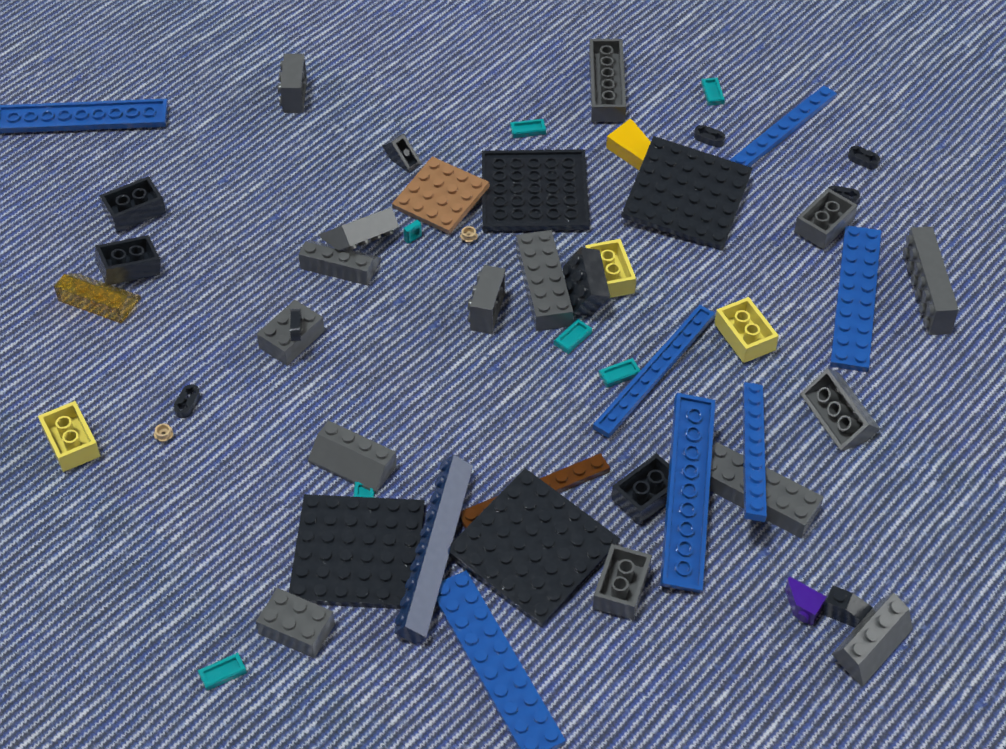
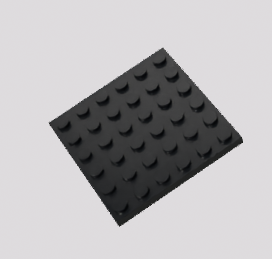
M653 136L623 208L621 218L723 251L753 168Z
M585 149L482 151V179L490 184V187L482 195L483 231L590 230Z
M525 468L451 543L449 556L542 628L607 557L611 544L618 545L620 543V538Z
M304 494L289 593L317 605L401 609L400 602L406 592L405 584L410 578V567L415 560L417 554L415 550L422 537L420 532L423 528L425 500Z

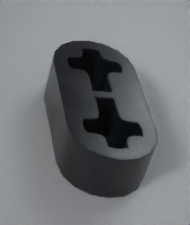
M705 125L695 127L694 138L697 141L713 147H722L724 145L725 134Z
M852 146L849 149L848 159L851 162L870 170L878 168L880 157L876 153L860 146Z
M840 186L828 187L853 203L858 204L860 193L856 189Z
M291 309V341H301V309Z
M190 384L182 389L174 403V411L177 417L187 418L192 414L201 397L198 386Z

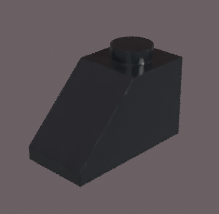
M404 133L393 137L382 145L390 160L407 172H410L422 163Z

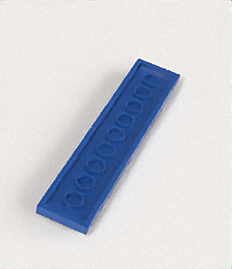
M167 99L0 105V133L166 127L168 102Z
M845 226L830 367L868 372L881 230Z
M677 393L674 400L660 586L697 593L703 591L716 401L713 399Z
M467 570L443 580L436 604L517 748L558 749L566 745L563 734Z

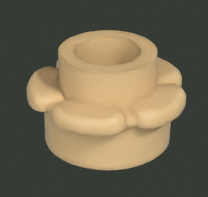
M471 226L464 227L460 234L461 240L467 243L473 242L478 237L475 228Z
M163 423L156 426L154 432L155 439H158L160 442H166L173 437L172 428L168 424Z

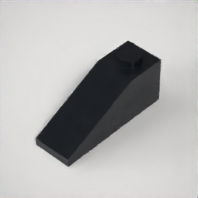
M832 585L822 615L856 627L873 607L854 593Z

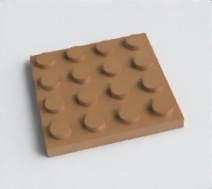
M431 157L394 200L392 207L450 235L490 187V184L482 178L435 157Z

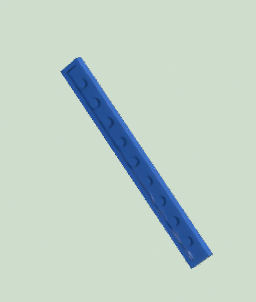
M823 85L732 157L730 161L748 167L752 166L833 101L837 93Z
M699 305L594 422L593 429L609 438L715 318V312Z
M744 382L742 387L744 519L765 522L767 509L763 385Z

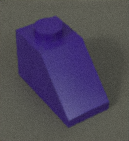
M789 576L785 592L793 616L797 617L801 622L812 626L822 612L827 596Z

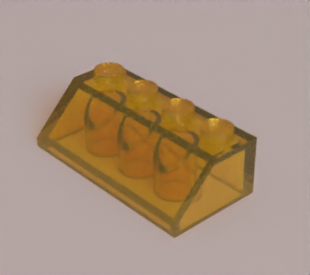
M78 273L63 274L54 286L58 301L121 324L141 299V296L112 285L106 286L104 282Z

